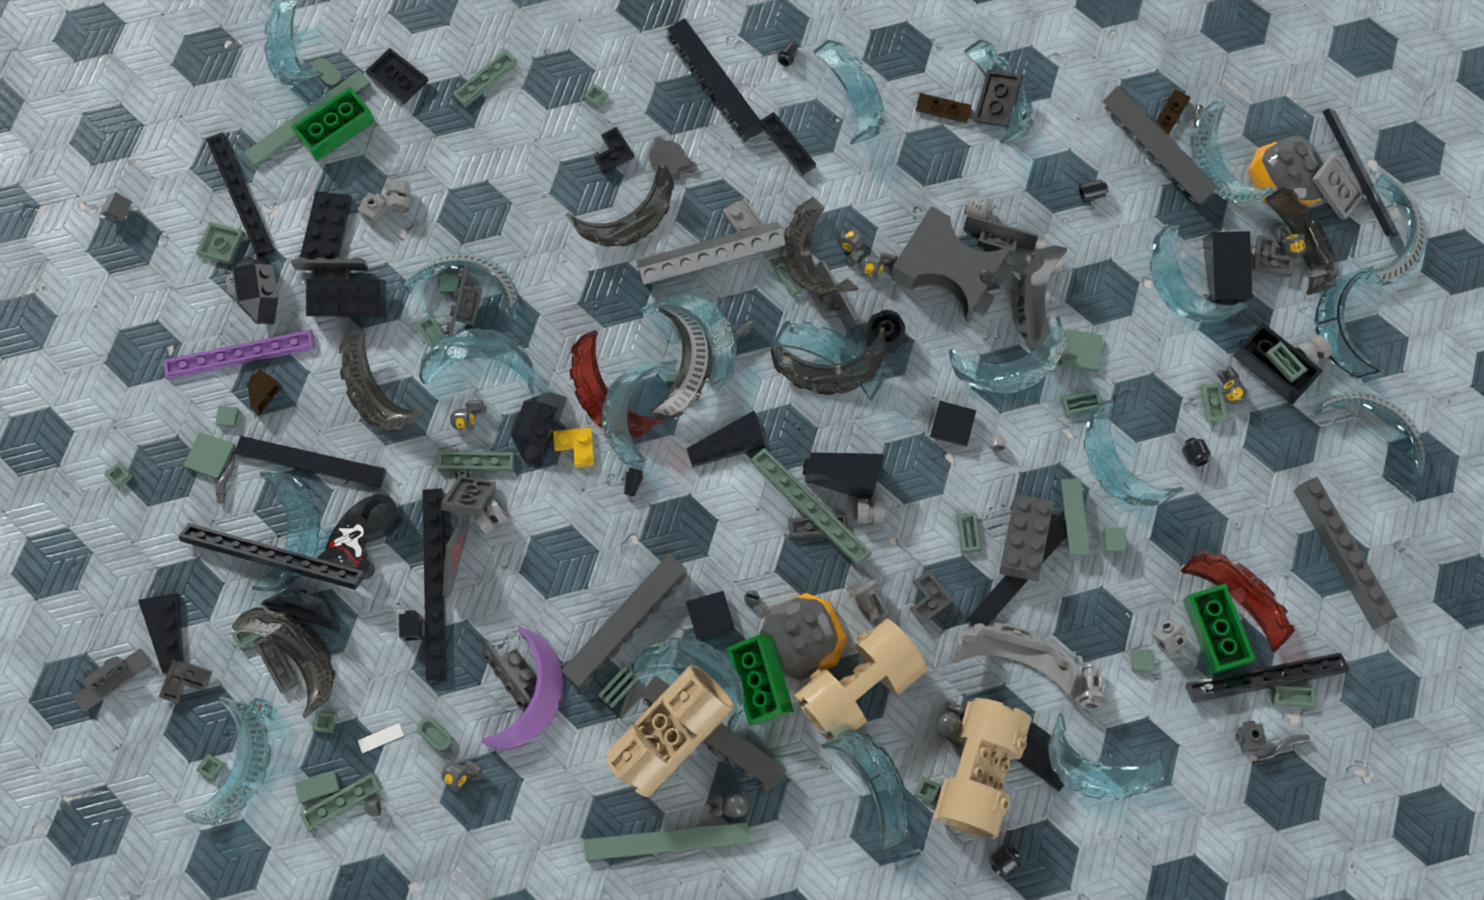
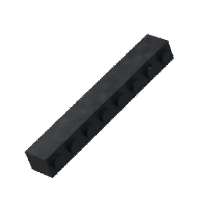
M684 18L668 27V36H666L668 43L671 46L674 45L679 58L685 60L687 69L690 72L693 71L698 84L704 86L706 95L709 98L712 97L717 110H721L728 124L731 123L734 127L733 130L738 138L741 137L745 142L761 133V120L687 20Z

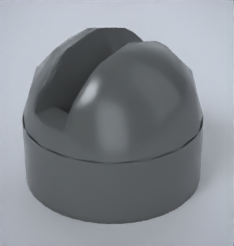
M750 590L745 594L744 601L746 605L755 607L759 604L760 595L758 592ZM750 595V596L757 597V600H755V599H753V598H749V597H747V596Z
M379 799L370 800L366 803L364 809L369 816L381 815Z

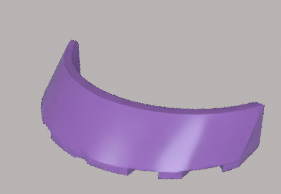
M518 626L517 630L526 638L535 656L537 683L532 700L522 716L504 731L482 738L481 742L484 745L503 751L513 749L535 739L553 720L563 693L561 665L554 650L542 636Z

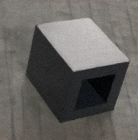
M415 610L405 611V614H399V638L402 641L423 640V617Z

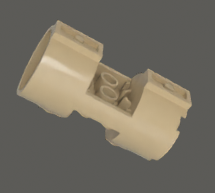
M885 619L868 633L864 631L856 638L858 641L854 644L855 648L865 663L858 665L853 670L854 674L852 676H845L838 681L826 669L822 671L818 669L810 676L812 680L793 695L796 702L798 700L801 702L799 708L818 732L827 734L825 738L830 744L838 746L852 734L851 732L844 731L855 732L867 722L855 701L876 683L881 681L894 695H899L929 670L913 642L889 619Z
M691 664L605 753L609 756L606 759V764L617 778H620L626 784L629 783L631 786L637 787L635 792L644 797H650L687 756L735 709V705L729 695L712 677L699 667Z
M975 698V701L972 700V702L968 701L961 728L957 736V740L963 743L965 747L956 777H949V779L944 780L933 818L942 824L974 835L997 839L1003 817H1005L1006 810L1009 807L1010 796L1002 792L1004 789V779L1010 768V759H1020L1022 757L1023 750L1026 748L1027 734L1032 717L1017 708H1014L1013 711L1012 708L1004 706V703Z

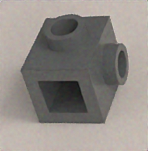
M116 192L109 194L100 214L104 215L105 219L112 223L126 220L130 214L129 208L132 201Z
M1255 721L1243 722V726L1237 728L1236 740L1241 746L1242 753L1262 751L1268 748L1263 723L1256 724Z

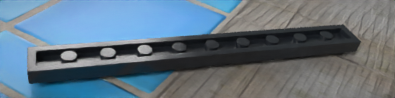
M442 488L423 490L427 682L447 680L446 598H443L445 551L444 510H441V503L443 501Z
M190 523L178 535L179 541L353 590L357 589L365 577L364 571Z

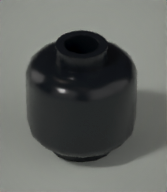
M1192 437L1185 441V445L1182 448V454L1189 465L1200 467L1209 462L1211 451L1203 439Z
M1001 845L990 856L993 863L991 868L999 876L1001 874L1010 876L1021 866L1020 858L1022 856L1012 845Z

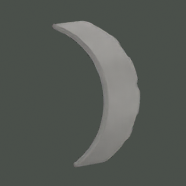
M983 623L975 624L974 628L965 631L962 629L958 633L952 658L953 663L978 655L1013 659L1041 671L1053 679L1066 693H1071L1077 677L1076 662L1072 658L1068 659L1060 652V647L1055 643H1047L1041 640L1039 634L1000 623H994L993 626H984Z

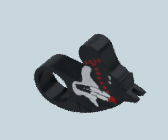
M375 494L357 502L339 520L328 539L325 551L317 558L364 571V579H369L375 573V567L367 560L365 544L388 536L399 528L403 517L400 506L392 498L384 494ZM381 503L391 504L393 515L386 525L378 528L368 525L367 519L375 506Z

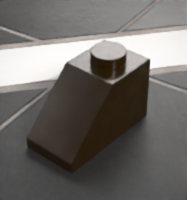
M261 369L250 377L248 383L250 408L257 416L261 415L282 388L276 379Z

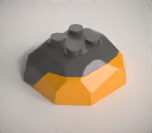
M1294 135L1262 146L1256 150L1247 172L1259 194L1275 192L1261 198L1264 203L1271 205L1265 198L1290 192L1302 206L1321 201L1323 198V194L1312 180L1323 165L1313 144L1302 137ZM1289 194L1269 199L1277 208L1286 212L1300 208V205Z
M808 593L770 607L759 634L772 635L783 674L800 681L809 678L818 669L822 671L837 666L848 640L833 604Z

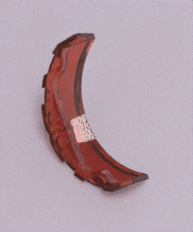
M594 330L582 335L571 348L572 368L569 371L570 379H573L576 388L574 393L588 416L601 428L605 427L612 431L611 434L634 438L645 435L664 421L662 417L650 418L638 415L625 408L614 398L605 385L597 364L596 341L598 332Z
M1200 549L1180 570L1183 574L1200 577L1216 586L1226 584L1230 595L1257 621L1267 637L1272 652L1275 653L1294 633V625H1291L1286 617L1288 611L1284 605L1279 604L1274 599L1276 594L1242 564L1231 563L1227 556L1221 553L1214 555L1207 553L1206 549Z

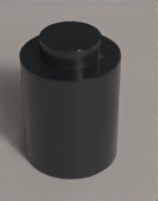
M1102 179L1079 185V195L1082 202L1106 197V193H1108V185Z

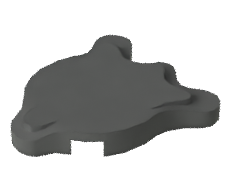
M656 138L654 140V146L650 151L649 158L650 164L656 172L655 184L658 181L660 164L672 180L680 179V171L696 172L697 164L686 157L683 148L678 143L663 138ZM662 168L658 187L664 186L670 180Z

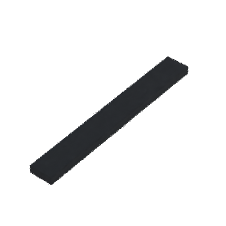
M1330 108L1324 110L1323 114L1385 235L1394 238L1399 233L1337 112Z
M220 132L206 138L256 256L262 257L274 252L275 249L224 133Z
M240 436L234 452L237 456L378 488L382 487L387 471L385 468L244 436Z
M1064 510L1049 526L1042 564L1067 537ZM1005 575L966 619V622L973 628L975 624L980 623L988 626L1028 580Z
M1340 652L1188 682L1185 688L1191 702L1196 703L1349 672V666Z

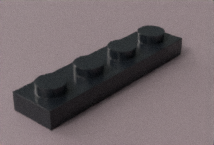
M775 112L761 119L763 130L801 176L816 167L815 161Z

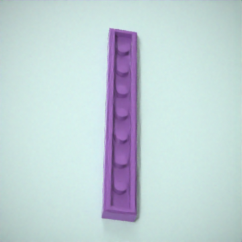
M306 330L163 360L165 377L171 379L315 349L312 330Z

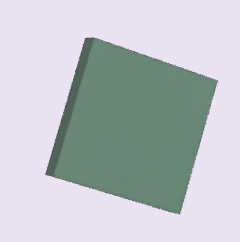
M209 222L196 255L232 265L245 233L239 229Z
M1066 329L1063 348L1077 355V359L1061 360L1060 366L1098 372L1103 335Z
M199 432L183 466L219 479L236 445Z

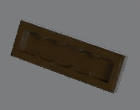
M1176 89L1156 120L1158 125L1168 135L1191 99L1190 96Z
M920 93L915 111L968 123L972 105Z

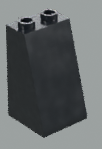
M1250 231L1212 232L1202 238L1210 302H1216V305L1228 304V301H1235V304H1246V301L1253 299Z
M811 452L810 458H806L804 461L802 474L805 475V482L857 498H868L871 501L882 468L884 455Z

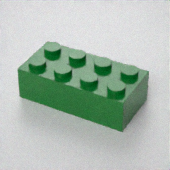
M349 87L298 121L291 128L299 141L315 161L318 162L372 125L375 119L369 108L355 91Z
M1226 584L1189 594L1183 599L1211 675L1245 666L1256 660Z
M759 634L727 648L749 725H762L794 712L772 635Z

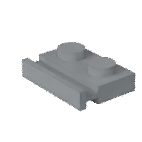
M745 197L722 210L736 233L764 225Z

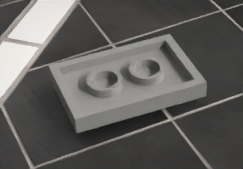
M1332 153L1312 178L1340 220L1346 219L1364 196L1362 188L1338 153Z

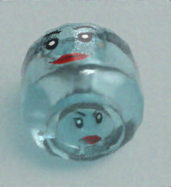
M253 698L245 705L254 713L261 726H266L276 716V709H274L273 703L270 700Z

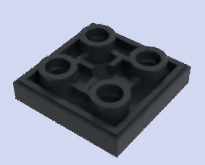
M939 401L930 437L967 447L977 410Z
M724 590L686 601L697 640L735 629Z

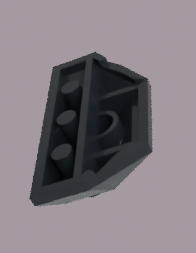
M246 256L232 269L237 304L252 318L255 324H274L278 293L273 264L265 257Z
M547 392L524 400L511 433L512 439L524 462L542 467L554 435L553 431L556 430L567 397Z
M288 588L263 600L261 603L266 609L330 630L340 631L330 604L324 600V596L314 593L311 596L306 594L307 591L295 588V590Z

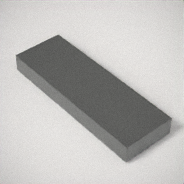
M835 514L834 516L848 528L846 514ZM807 517L788 519L790 539L825 536Z
M272 633L254 642L281 694L300 684Z

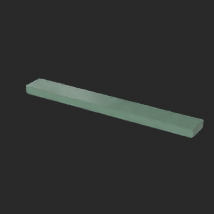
M360 70L246 150L244 154L255 167L259 166L297 138L291 126L349 87L358 95L371 86L370 81Z
M765 448L750 460L857 567L872 555V552Z
M748 822L584 839L586 861L750 844Z

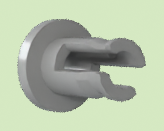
M869 576L846 590L850 598L854 596L858 598L872 621L879 616L868 597L880 615L888 610L884 608L880 596L873 587L877 583L876 578L870 580Z
M1094 664L1082 666L1081 691L1075 694V702L1084 709H1101L1107 704V695L1102 692V667L1094 670Z

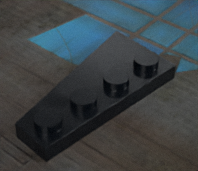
M752 411L686 449L691 466L694 468L764 448L765 442L755 411Z
M178 593L138 599L163 674H168L174 658L184 661L180 595Z

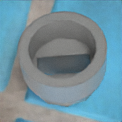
M998 435L994 436L990 441V449L995 452L1005 450L1006 443L1004 438Z

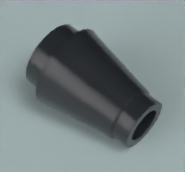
M791 40L778 53L777 60L782 66L788 67L793 64L799 44Z
M629 467L628 472L626 471L625 495L635 497L644 478V471Z

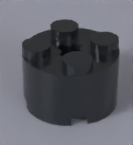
M882 310L872 315L868 321L866 333L868 345L874 349L883 335L875 351L885 353V337L886 353H894L901 346L905 334V323L901 316L892 310Z

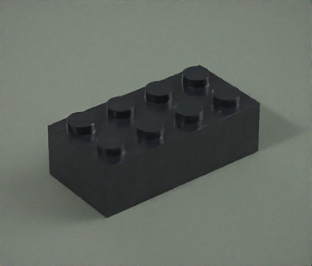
M306 278V316L386 318V281L382 279Z
M1263 322L1233 355L1234 358L1292 405L1323 372L1321 368ZM1279 342H1282L1307 369L1304 374L1296 378L1292 383L1265 355L1266 352ZM1278 348L1277 350L1284 356V358H1287ZM1287 358V360L1290 362V364L1296 369L1297 372H1299V370H1298V369L1292 364V362Z

